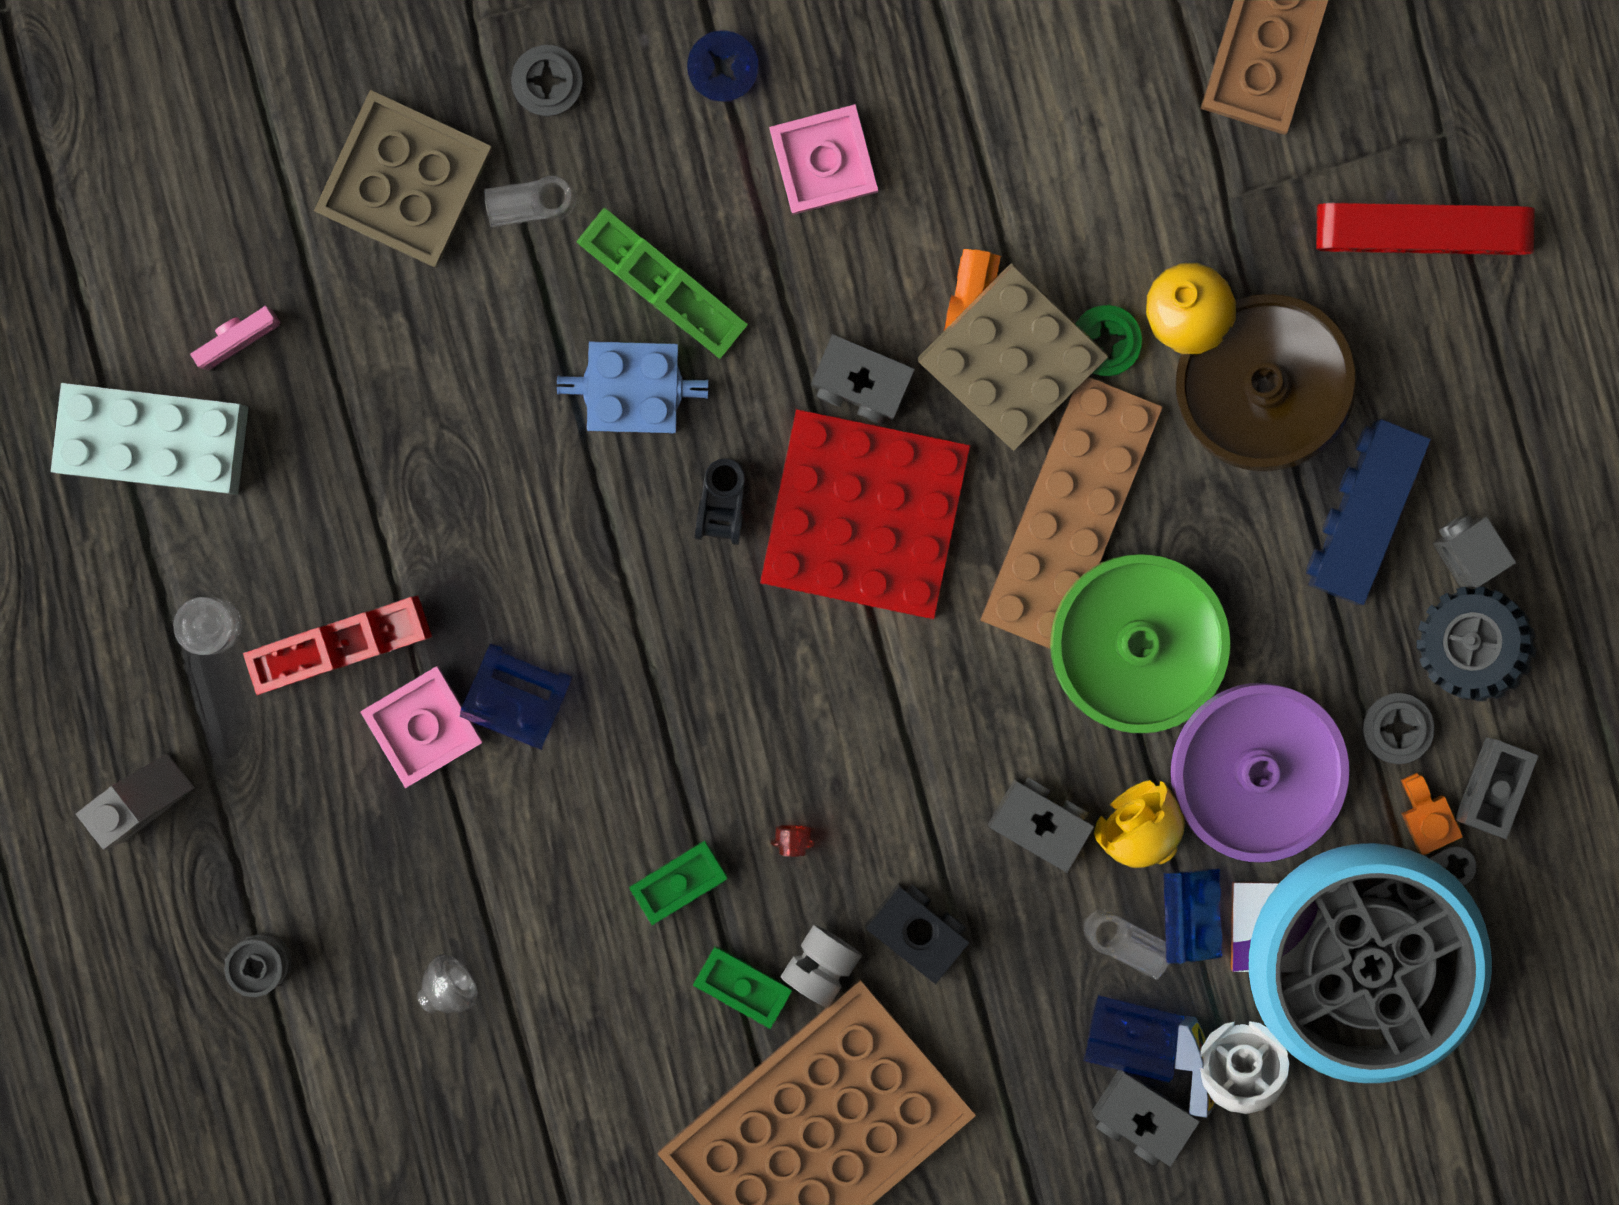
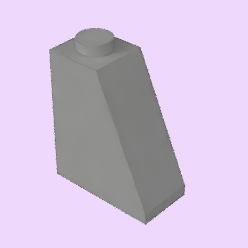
M166 753L109 787L78 811L76 816L101 848L105 850L129 840L195 787L171 756Z

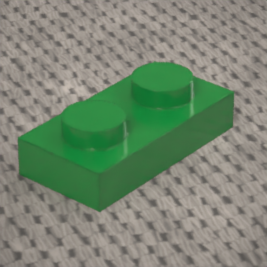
M704 840L629 886V889L651 925H654L728 879V876Z
M716 945L693 983V986L769 1029H771L792 992V988Z

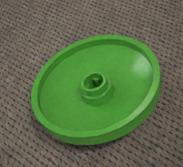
M1143 554L1124 555L1094 566L1076 580L1066 592L1059 604L1052 624L1050 640L1051 658L1054 671L1062 689L1074 705L1088 717L1109 728L1123 732L1153 733L1170 729L1189 720L1201 705L1214 696L1228 666L1230 632L1224 609L1211 587L1194 571L1174 560L1160 556Z

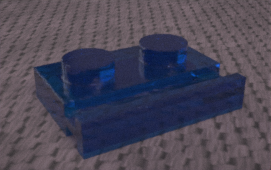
M1204 868L1178 871L1177 873H1164L1166 963L1182 964L1188 961L1195 962L1222 958L1223 935L1221 931L1220 869Z
M1098 995L1094 1004L1083 1061L1170 1082L1174 1076L1173 1070L1177 1053L1179 1024L1185 1017Z

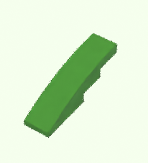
M606 208L601 210L576 241L577 244L719 359L748 325L685 271L673 264Z

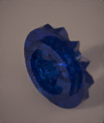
M720 30L704 35L694 44L689 53L687 70L690 81L697 92L711 101L731 102L746 95L754 84L758 74V59L754 48L743 36L735 32ZM711 52L722 60H726L729 57L732 58L735 54L738 55L734 58V62L731 65L735 81L730 77L727 78L724 74H720L717 77L714 76L711 80L708 79L712 76V72L715 69L713 58L710 55Z

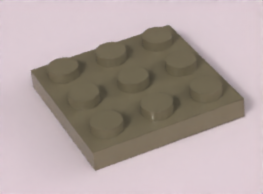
M370 90L314 211L437 269L493 148L482 141Z
M1011 263L918 357V362L1014 451L1108 358V355L1026 275Z

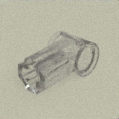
M546 176L537 181L485 189L486 211L491 228L545 219L561 220L568 217L576 206L577 197L574 189L565 180L557 176ZM552 187L563 188L565 192L563 204L556 209H547L543 202L545 192Z
M1106 909L1093 912L1085 921L1084 935L1098 952L1109 955L1155 980H1158L1161 974L1165 972L1175 948L1173 944ZM1106 921L1115 922L1117 933L1113 940L1106 943L1098 942L1095 934L1098 926Z

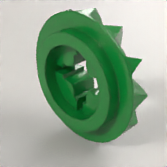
M1112 305L1097 306L1086 311L1077 320L1076 324L1093 340L1100 337V330L1102 329L1100 322L1104 323V328L1107 329L1109 335L1125 337V339L1119 340L1118 343L1112 345L1111 360L1107 358L1092 373L1099 376H1115L1126 371L1137 360L1142 347L1141 330L1134 317L1124 309Z

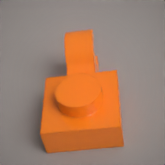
M1418 773L1401 779L1404 790L1413 806L1412 809L1401 814L1419 854H1428L1463 838L1446 798L1441 795L1431 799L1429 788L1422 775L1419 776Z

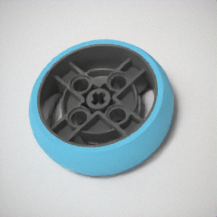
M1376 843L1347 845L1328 850L1312 857L1290 872L1277 885L1262 907L1254 926L1249 951L1251 990L1260 1016L1269 1031L1291 1055L1305 1065L1330 1077L1357 1083H1385L1408 1078L1431 1068L1450 1055L1464 1041L1480 1017L1489 992L1492 974L1491 948L1485 922L1472 896L1461 882L1448 870L1424 855L1409 849ZM1366 878H1386L1401 881L1422 890L1435 903L1413 913L1405 906L1391 900L1375 897L1360 898L1352 881ZM1315 901L1322 917L1312 929L1306 942L1303 955V969L1282 978V954L1288 934L1302 912ZM1351 914L1360 916L1361 921L1357 930L1352 933H1342L1339 931V924L1344 917ZM1406 935H1420L1421 940L1417 949L1412 952L1400 951V942ZM1457 949L1456 973L1449 993L1437 1012L1424 1024L1418 1009L1424 1004L1432 990L1436 976L1437 958ZM1370 955L1376 960L1375 966L1377 968L1372 972L1366 970L1364 958ZM1330 974L1340 976V984L1337 989L1332 992H1322L1319 990V983L1323 977ZM1391 993L1400 995V1003L1394 1010L1382 1011L1379 1009L1380 1001L1385 995ZM1327 1014L1334 1020L1351 1027L1380 1029L1387 1043L1375 1046L1344 1045L1320 1036L1305 1024Z

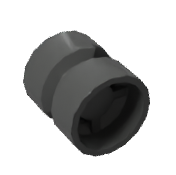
M259 933L246 938L233 947L225 959L224 972L227 982L234 991L243 996L259 997L268 994L284 982L290 973L292 964L290 950L283 940L273 934Z

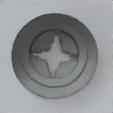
M540 45L527 50L515 63L511 76L512 90L518 102L530 113L545 117L565 113L579 99L583 83L581 69L576 59L565 49L554 45ZM546 63H549V69L553 77L566 80V82H560L559 85L552 86L549 99H546L542 86L528 83V81H535V78L543 77Z
M1393 693L1378 698L1366 711L1362 731L1367 747L1379 759L1393 764H1406L1420 758L1430 747L1434 737V721L1431 712L1421 700L1409 694ZM1396 709H1398V715H1400L1402 723L1416 726V730L1402 733L1399 748H1397L1394 734L1380 731V727H1386L1387 724L1394 723Z

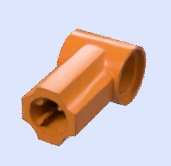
M963 249L957 274L955 295H951L944 330L997 278L1000 255L976 249Z

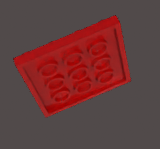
M796 409L760 583L934 619L970 445Z

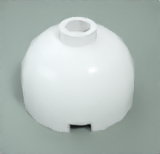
M1249 1021V1025L1240 1024L1235 1026L1234 1022L1226 1023L1210 1033L1202 1046L1200 1056H1203L1204 1069L1200 1068L1203 1086L1211 1099L1228 1111L1244 1114L1262 1111L1277 1101L1287 1084L1289 1071L1287 1049L1266 1026L1260 1023Z

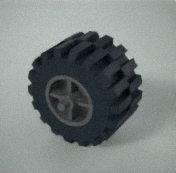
M1465 586L1457 588V593L1452 595L1445 593L1439 597L1441 602L1436 607L1431 604L1426 611L1429 614L1426 622L1421 621L1418 628L1422 632L1421 640H1417V650L1421 651L1422 658L1419 659L1422 667L1428 671V677L1435 684L1459 698L1480 702L1487 701L1488 698L1494 697L1498 699L1506 696L1505 692L1509 689L1515 690L1521 685L1519 680L1524 674L1528 676L1532 669L1529 664L1531 658H1535L1536 648L1533 646V639H1536L1534 629L1529 624L1530 619L1514 601L1496 590L1492 591L1481 586L1469 589Z

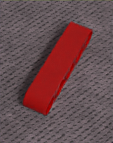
M1319 204L1317 205L1316 250L1367 253L1533 254L1535 208L1477 205Z

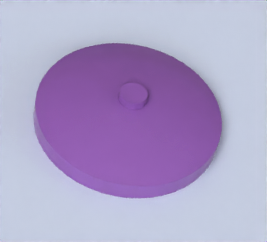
M1249 683L1235 686L1207 700L1184 725L1174 747L1171 760L1172 792L1183 813L1187 826L1197 837L1216 851L1234 859L1248 862H1271L1285 859L1314 844L1324 835L1337 818L1344 803L1349 783L1348 753L1344 739L1334 720L1318 703L1308 696L1288 687L1271 683Z

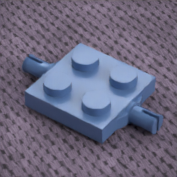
M589 341L588 366L584 377L558 375L557 384H574V387L557 386V395H583L587 405V431L676 433L677 409L682 397L708 399V390H691V388H708L709 380H682L678 367V344Z

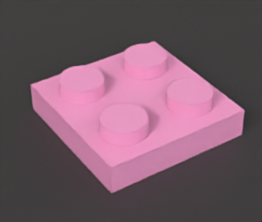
M856 104L769 127L792 215L878 193Z
M439 666L360 711L405 788L483 743L482 738Z

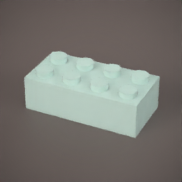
M61 383L51 472L238 495L248 407L236 403Z

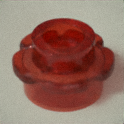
M779 825L775 828V838L771 840V845L779 847L780 855L799 857L805 856L806 848L813 847L815 842L811 840L810 827Z

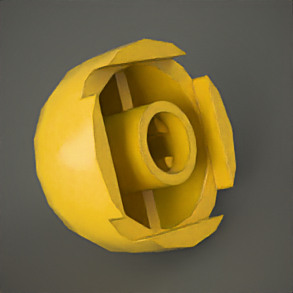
M1180 263L1166 269L1153 281L1147 294L1146 317L1153 334L1161 343L1181 354H1201L1217 347L1223 341L1222 337L1228 333L1230 326L1231 328L1233 327L1236 320V301L1228 282L1213 268L1200 263Z
M1151 780L1143 781L1130 787L1110 804L1112 808L1117 810L1109 816L1107 821L1101 815L1096 823L1094 831L1096 841L1114 860L1132 868L1149 867L1169 861L1177 852V846L1182 839L1186 824L1173 792L1164 782L1160 781V786H1155Z

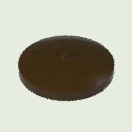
M1262 294L1235 300L1236 320L1233 327L1231 328L1230 326L1228 333L1222 337L1223 341L1217 347L1201 354H1181L1176 372V396L1181 415L1198 443L1211 455L1229 465L1252 471H1277L1302 464L1322 452L1333 442L1351 414L1356 396L1357 377L1349 345L1338 326L1325 313L1300 299L1278 294Z

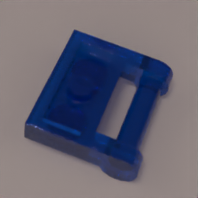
M490 643L461 708L459 717L542 750L568 692L573 676L564 672H560L559 675L505 654L502 652V647ZM495 669L551 691L548 701L493 679L492 675Z

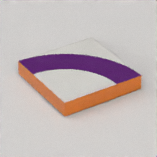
M1232 882V972H1249V951L1255 923L1266 900L1280 882ZM1315 901L1302 912L1288 934L1282 954L1281 972H1296L1303 969V955L1306 942L1312 929L1322 917Z

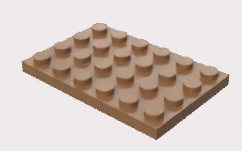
M859 979L835 999L829 1008H825L663 1146L657 1154L700 1205H872L971 1121L976 1114L865 983Z

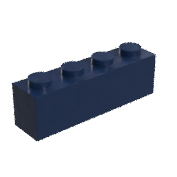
M1382 419L1374 421L1372 427L1365 425L1355 450L1361 452L1355 469L1350 466L1347 468L1339 487V491L1345 493L1339 509L1332 508L1325 520L1322 532L1328 534L1322 551L1315 549L1308 562L1306 574L1311 576L1308 586L1355 605L1365 604L1431 439Z

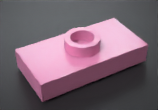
M264 306L242 321L235 317L225 322L215 330L218 335L216 338L190 355L199 368L209 371L280 326L281 322L272 309Z

